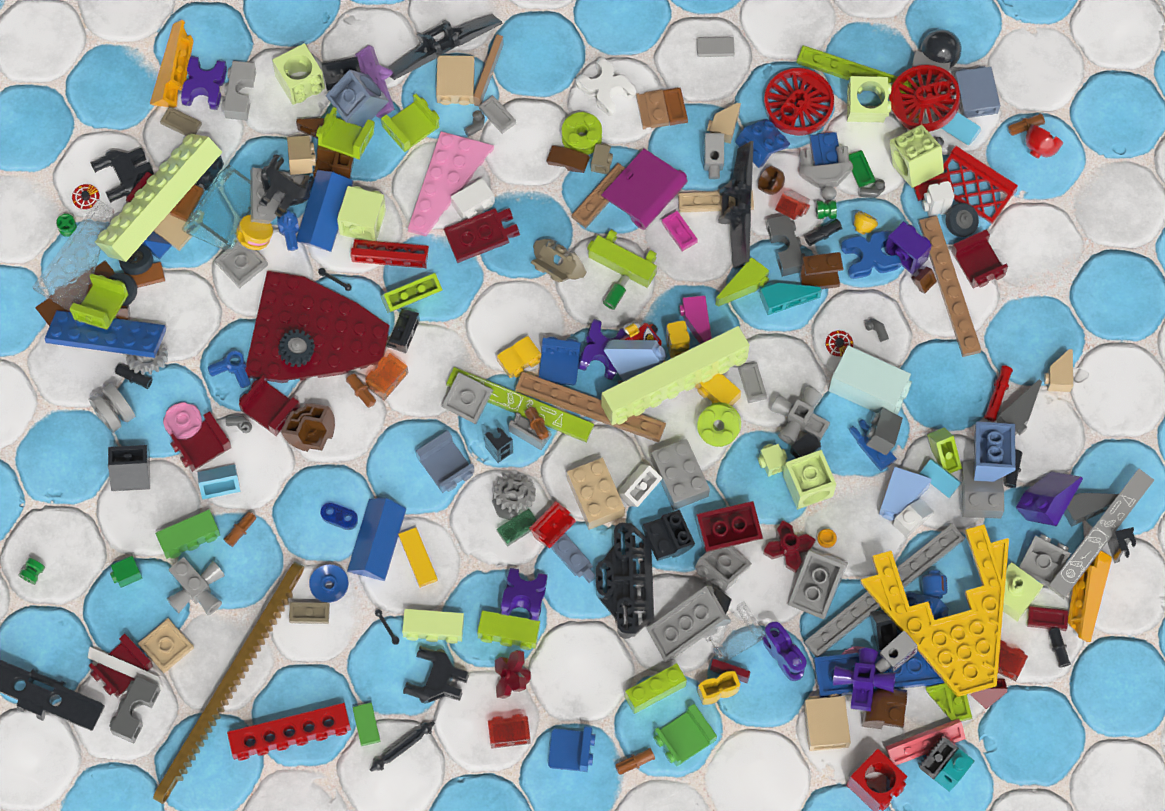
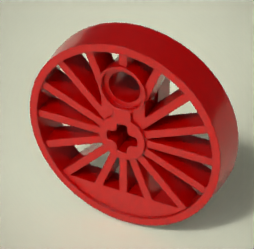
M919 65L906 70L895 80L891 87L889 101H891V109L895 118L904 127L912 130L923 125L928 132L946 126L955 117L960 105V90L954 76L944 68L935 65ZM928 74L926 85L923 84L921 75ZM932 75H937V78L931 84ZM918 76L920 87L912 80L913 77ZM907 81V82L912 86L913 89H911V88H909V87H907V86H905V85H903V84ZM945 105H953V107L951 109ZM926 109L929 123L923 124ZM930 109L939 120L933 122ZM937 109L947 114L943 117ZM920 113L918 123H914L913 121Z
M804 68L788 69L777 74L769 82L764 95L765 112L768 119L780 131L795 136L809 135L820 130L828 122L834 107L833 90L823 76L812 70ZM788 78H792L794 90L787 81ZM797 80L802 82L800 89L798 88ZM782 82L787 90L779 86L778 83ZM774 89L775 91H777V92L780 93L781 95L775 94V93H771V90ZM768 99L776 100V101H780V102L768 103ZM829 102L830 106L821 105L819 103ZM781 108L774 113L771 111V109ZM818 111L826 112L827 114L824 116ZM784 113H791L792 115L787 116ZM798 116L800 118L801 128L794 127ZM804 116L806 117L811 126H805ZM812 116H814L815 118H817V119L820 120V121H819L818 123H816V122L814 121V119L812 118Z

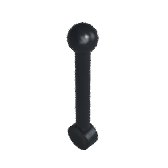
M324 268L318 270L320 276L328 277L345 287L346 291L352 289L350 284H345L328 274Z
M377 609L375 615L380 618L391 636L392 644L398 645L400 642L399 638L393 634L382 616V611Z

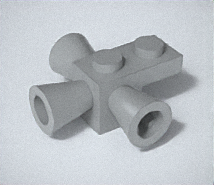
M806 387L802 401L797 399L794 406L780 394L777 396L771 411L788 416V425L778 435L782 441L793 445L796 443L800 430L805 433L809 432L812 436L815 435L821 441L830 422L813 414L814 406L823 397L820 392Z
M184 557L168 569L183 588L178 593L166 598L177 613H180L190 600L195 604L200 602L207 615H211L222 605V602L211 594L209 584L225 576L214 561L210 563L201 575L197 573Z

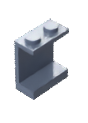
M979 66L976 69H960L955 71L954 78L959 85L962 102L961 115L966 118L998 114L1001 105L992 67Z
M448 430L416 450L417 459L442 493L452 491L462 480L467 481L473 476L474 465L472 463L469 465L453 443L452 435Z

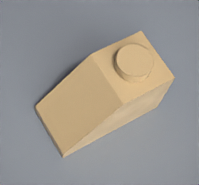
M736 103L716 113L713 121H709L707 131H710V133H724V142L731 144L741 103Z
M1073 349L1067 350L1050 366L1048 372L1044 374V384H1047V391H1071L1073 387Z

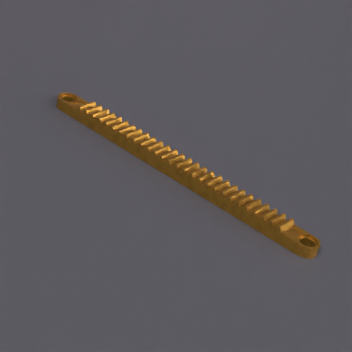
M294 562L289 568L153 796L154 800L164 804L177 782L184 780L182 774L188 773L186 767H192L190 761L196 760L194 754L200 753L198 747H204L203 740H208L207 733L213 732L211 726L217 725L215 719L221 718L219 712H224L223 706L229 705L227 699L233 698L231 692H236V685H241L240 678H245L244 672L249 671L248 665H253L252 658H257L256 652L261 651L260 645H265L264 638H269L268 631H273L272 625H277L276 618H281L280 612L285 611L284 605H289L288 598H293L292 591L304 571L303 565Z

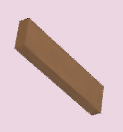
M497 34L475 90L473 96L475 106H479L483 102L503 48V36Z
M618 163L571 215V218L584 228H587L609 203V201L602 197V194L623 172L625 167Z

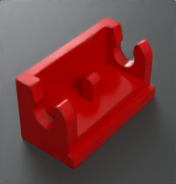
M555 501L530 527V530L536 540L550 549L576 521L569 515L570 512L565 507Z

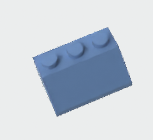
M976 422L974 433V481L994 482L1015 471V424Z

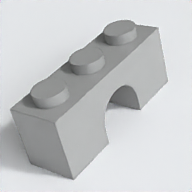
M233 61L232 67L228 68L229 84H225L224 93L226 100L222 101L221 110L224 111L225 118L247 121L250 109L249 96L240 95L238 92L245 87H254L256 76L255 63Z

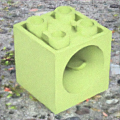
M305 43L272 59L275 77L292 105L302 103L306 98L317 95L325 89L322 70ZM296 72L309 73L306 78L301 80L290 78Z
M850 77L847 85V122L884 123L885 118L889 117V112H891V101H888L889 94H891V83H888V77ZM863 91H872L879 96L881 104L873 109L866 108L859 103L857 94H861Z
M923 125L890 140L893 167L911 188L944 172L941 145Z
M348 186L337 218L340 235L360 240L377 241L386 213L384 195L378 191H367L358 186Z
M822 450L785 462L783 478L797 510L833 497L836 482Z

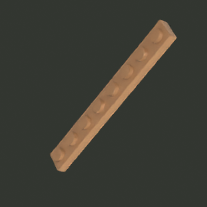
M938 217L921 219L918 224L922 236H925L932 245L929 257L962 357L981 353V347Z
M522 372L515 389L516 392L658 443L666 427V423L641 414L629 417L622 424L616 423L612 425L601 407L602 400Z

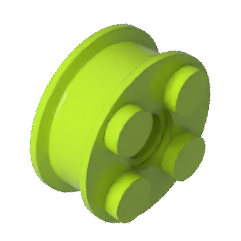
M577 112L567 117L562 125V143L564 147L587 155L594 153L595 145H601L602 125L598 118L587 112ZM579 133H585L586 135L580 136V135H578V134H579Z
M722 402L713 403L700 414L697 422L698 433L711 446H726L733 442L740 433L741 417L733 406ZM716 420L723 421V429L716 428Z

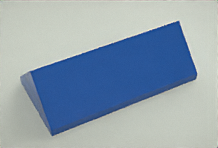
M317 170L310 198L308 199L298 231V243L332 252L339 230L337 218L347 187H352L353 180L333 172Z
M388 498L369 499L347 572L381 581L386 580L406 508Z

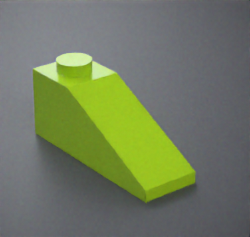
M751 257L749 262L742 267L716 297L715 305L719 307L756 292L760 287L768 283L769 270Z

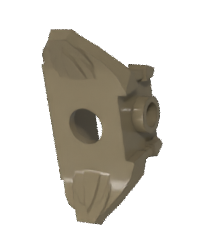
M542 239L535 242L533 248L537 259L532 260L531 264L535 265L536 270L551 275L550 278L556 282L584 278L587 271L575 252L570 253L564 246L556 244L557 241L552 239ZM555 255L563 258L561 265H557L554 262Z

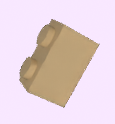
M287 137L290 175L313 173L312 166H316L314 143H310V137Z

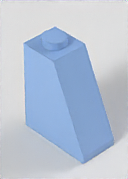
M610 340L604 349V352L623 381L663 363L666 357L663 347L656 340Z
M894 467L879 515H882L887 520H895L908 505L917 501L928 490L932 479Z

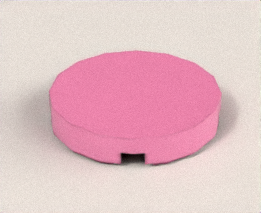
M181 402L174 404L166 411L163 423L169 435L174 434L177 439H187L198 433L202 425V417L195 405Z

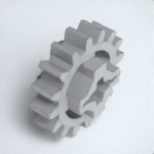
M160 344L157 352L159 356L156 354L155 358L126 354L127 365H129L130 370L134 369L135 373L141 371L142 375L145 372H149L151 375L153 370L159 372V367L164 368V363L168 362L167 349H165L164 344Z
M511 474L510 478L503 476V481L498 479L497 485L494 486V499H496L497 505L502 504V510L507 507L508 512L515 509L516 513H519V509L526 511L527 506L531 507L532 501H535L536 488L533 487V482H528V477L521 479V474L517 477Z

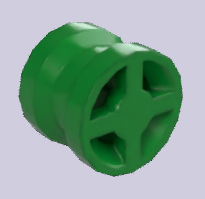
M62 214L57 218L56 225L61 235L69 237L75 234L77 225L72 215Z

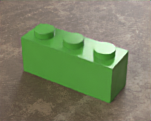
M210 509L155 533L166 559L176 558L186 550H195L200 544L213 542L217 537L221 536Z

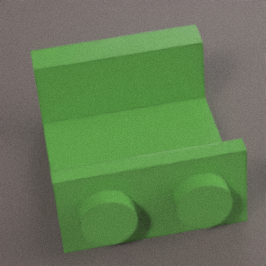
M695 704L688 707L685 714L662 729L656 728L654 732L655 737H653L659 747L663 746L665 749V756L671 764L674 762L676 767L714 743L717 739V735Z

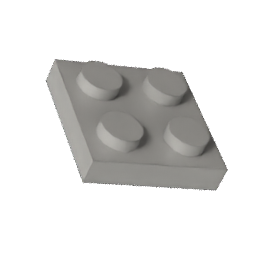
M239 241L215 259V263L239 289L268 266V262L256 250L246 248Z
M458 373L442 407L477 424L493 389L462 373Z

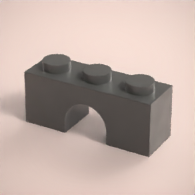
M789 214L767 219L766 229L771 244L782 242L788 247L787 250L778 252L777 255L781 276L799 273L802 258L805 257V254L801 253V241L794 232L796 231L794 220L790 219Z
M138 676L135 681L130 682L127 689L129 693L125 699L121 700L118 707L119 712L117 716L112 718L109 725L113 735L133 744L135 743L143 725L141 721L132 717V713L136 707L141 705L152 708L161 691L159 686Z

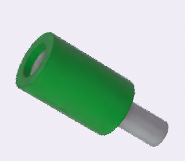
M624 275L619 284L614 283L603 301V304L609 309L615 310L625 294L626 289L624 287L630 279L628 276Z

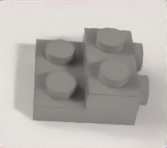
M1041 534L1039 537H1034L1019 568L1037 581L1049 586L1064 567L1071 553L1068 552V547L1060 543L1056 546L1050 543L1051 539Z
M731 546L706 552L699 558L695 568L699 576L708 578L713 588H718L724 593L750 568L752 563Z

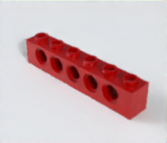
M345 703L229 731L227 734L234 760L242 761L249 759L251 755L257 754L262 756L268 754L271 750L277 749V751H282L295 744L303 746L308 744V741L315 739L316 741H323L328 736L335 734L336 736H342L347 734V731H351ZM326 720L334 721L331 727L324 726ZM309 724L315 726L311 732L304 731L305 726ZM289 729L295 731L291 737L285 736V732ZM269 734L275 735V739L271 742L265 741L266 736ZM249 739L256 740V743L251 747L245 745Z

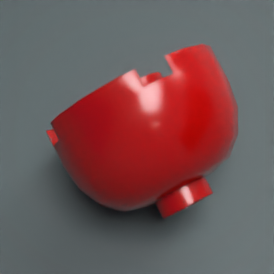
M1031 125L1025 136L1026 146L1031 150L1029 154L1037 159L1040 156L1045 158L1052 157L1063 145V141L1055 136L1054 138L1050 132L1036 125Z

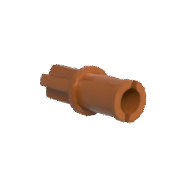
M1039 113L1028 119L1023 118L1022 121L1009 125L1008 131L1014 136L1028 131L1031 125L1045 124L1044 116Z
M355 373L348 376L346 382L355 391V396H359L368 408L373 407L376 399L368 391V386L364 385Z
M529 407L525 411V415L530 421L531 429L535 430L539 439L548 438L549 434L544 425V419L539 416L535 407Z
M247 512L238 524H234V528L223 540L231 547H234L237 541L247 534L245 531L256 520V516L252 512Z
M648 748L636 755L631 754L630 758L617 763L615 768L618 774L622 775L635 768L640 769L641 765L655 760V756L651 748Z

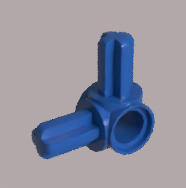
M287 210L286 214L277 217L279 233L285 236L287 250L295 251L298 249L296 233L299 231L298 219L296 214L290 213V210Z
M232 351L223 357L222 361L207 367L212 377L228 371L231 374H235L241 388H246L251 384L245 371L247 366L244 362V357L239 351ZM237 358L240 360V363L233 365L230 363V360Z

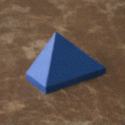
M154 231L141 244L147 246L151 253L159 260L172 246Z

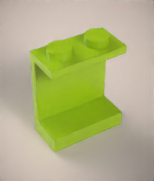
M417 94L413 95L414 102L390 119L386 114L381 118L382 127L404 153L439 128L440 118L434 110L431 111L426 100L423 97L420 98Z
M333 107L330 114H326L323 126H319L317 130L318 145L360 160L374 134L375 122L368 119L364 127L347 123L336 118L337 108Z
M90 274L89 277L93 286L82 304L73 303L70 311L74 320L108 330L126 300L128 292L125 284L119 280L114 281L103 275Z

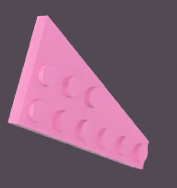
M440 132L408 227V232L422 236L428 235L439 221V217L451 205V196L463 190L477 168L483 164L484 159L494 150V145Z

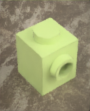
M779 444L764 446L760 450L758 462L760 467L765 469L767 476L769 477L784 471L787 460L785 450L781 449Z

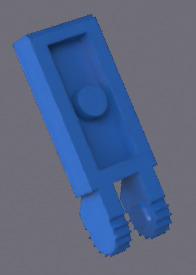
M862 419L859 421V425L867 434L870 426ZM854 426L849 428L851 434L857 440V444L880 471H883L897 460L891 451L884 455L867 446L868 437L866 435L862 437Z

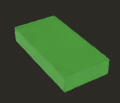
M372 703L352 707L361 747L381 742Z

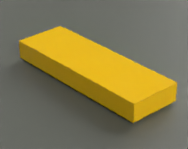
M417 527L399 533L398 536L419 588L438 581Z

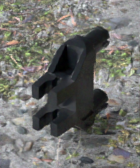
M142 147L129 153L109 150L105 153V156L90 162L95 173L109 166L113 167L121 182L119 187L105 192L110 203L124 196L128 197L147 172L154 175L149 162L135 168V165L147 160Z
M276 154L273 155L269 165L263 167L261 171V181L265 193L259 204L266 207L268 202L274 198L280 202L274 214L281 217L289 206L304 203L310 198L309 192L315 179L312 178L309 181L311 176L306 175L301 185L298 186L278 172L284 163V159L281 157L278 160L279 155Z
M420 645L416 657L433 662L431 673L424 687L406 682L403 694L419 698V701L424 704L443 697L460 701L463 694L462 689L450 686L449 684L451 679L467 683L469 672L453 667L443 649L435 651Z

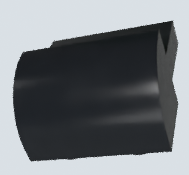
M680 510L662 515L660 519L642 525L644 534L657 561L671 556L672 558L678 557L695 545Z

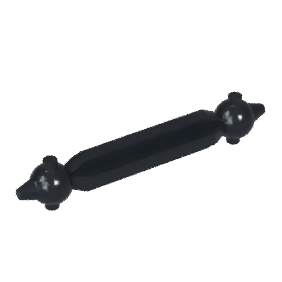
M422 722L420 729L414 730L385 752L381 759H373L369 770L371 772L384 770V764L393 761L421 740L424 734H431L435 722Z

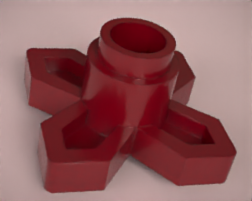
M782 521L776 531L780 541L769 542L763 554L772 560L784 556L786 568L796 573L803 562L799 553L808 552L812 549L816 539L808 534L797 536L794 534L793 526L786 521Z
M516 650L510 653L509 659L500 657L495 660V672L501 676L496 686L497 698L505 699L511 695L512 691L521 692L526 689V685L531 679V672L523 666L525 663L524 651Z

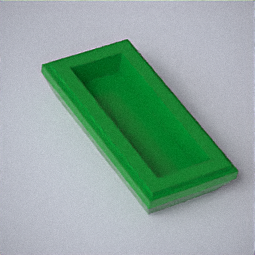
M860 150L849 154V161L853 164L852 173L858 187L875 183V177L863 151Z

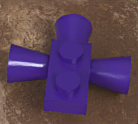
M861 648L858 651L859 663H855L854 671L835 666L833 685L853 684L851 709L871 711L874 686L894 692L896 673L876 674L874 664L878 652L871 648Z

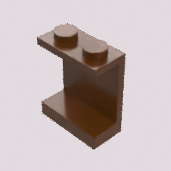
M835 252L803 257L799 274L801 285L821 287V289L840 287L838 271L844 270L841 253Z

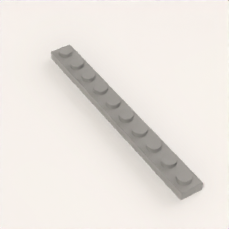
M953 524L897 567L903 588L907 587L965 540V537ZM867 591L808 638L804 644L815 657L821 656L871 615L870 612L877 611L880 608L879 604Z

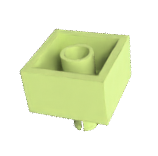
M1012 562L1006 570L1003 612L1018 622L1044 585Z

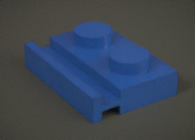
M837 132L822 133L815 136L810 135L814 166L837 164L838 155L836 148L839 147Z

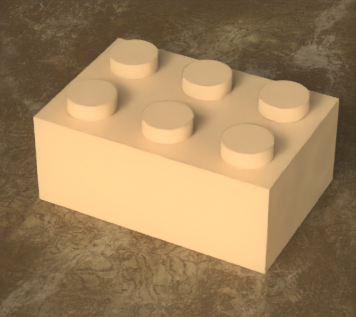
M603 458L567 471V481L588 530L625 516V507Z

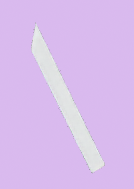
M92 647L89 648V659L135 679L138 676L158 685L160 690L164 691L158 676Z

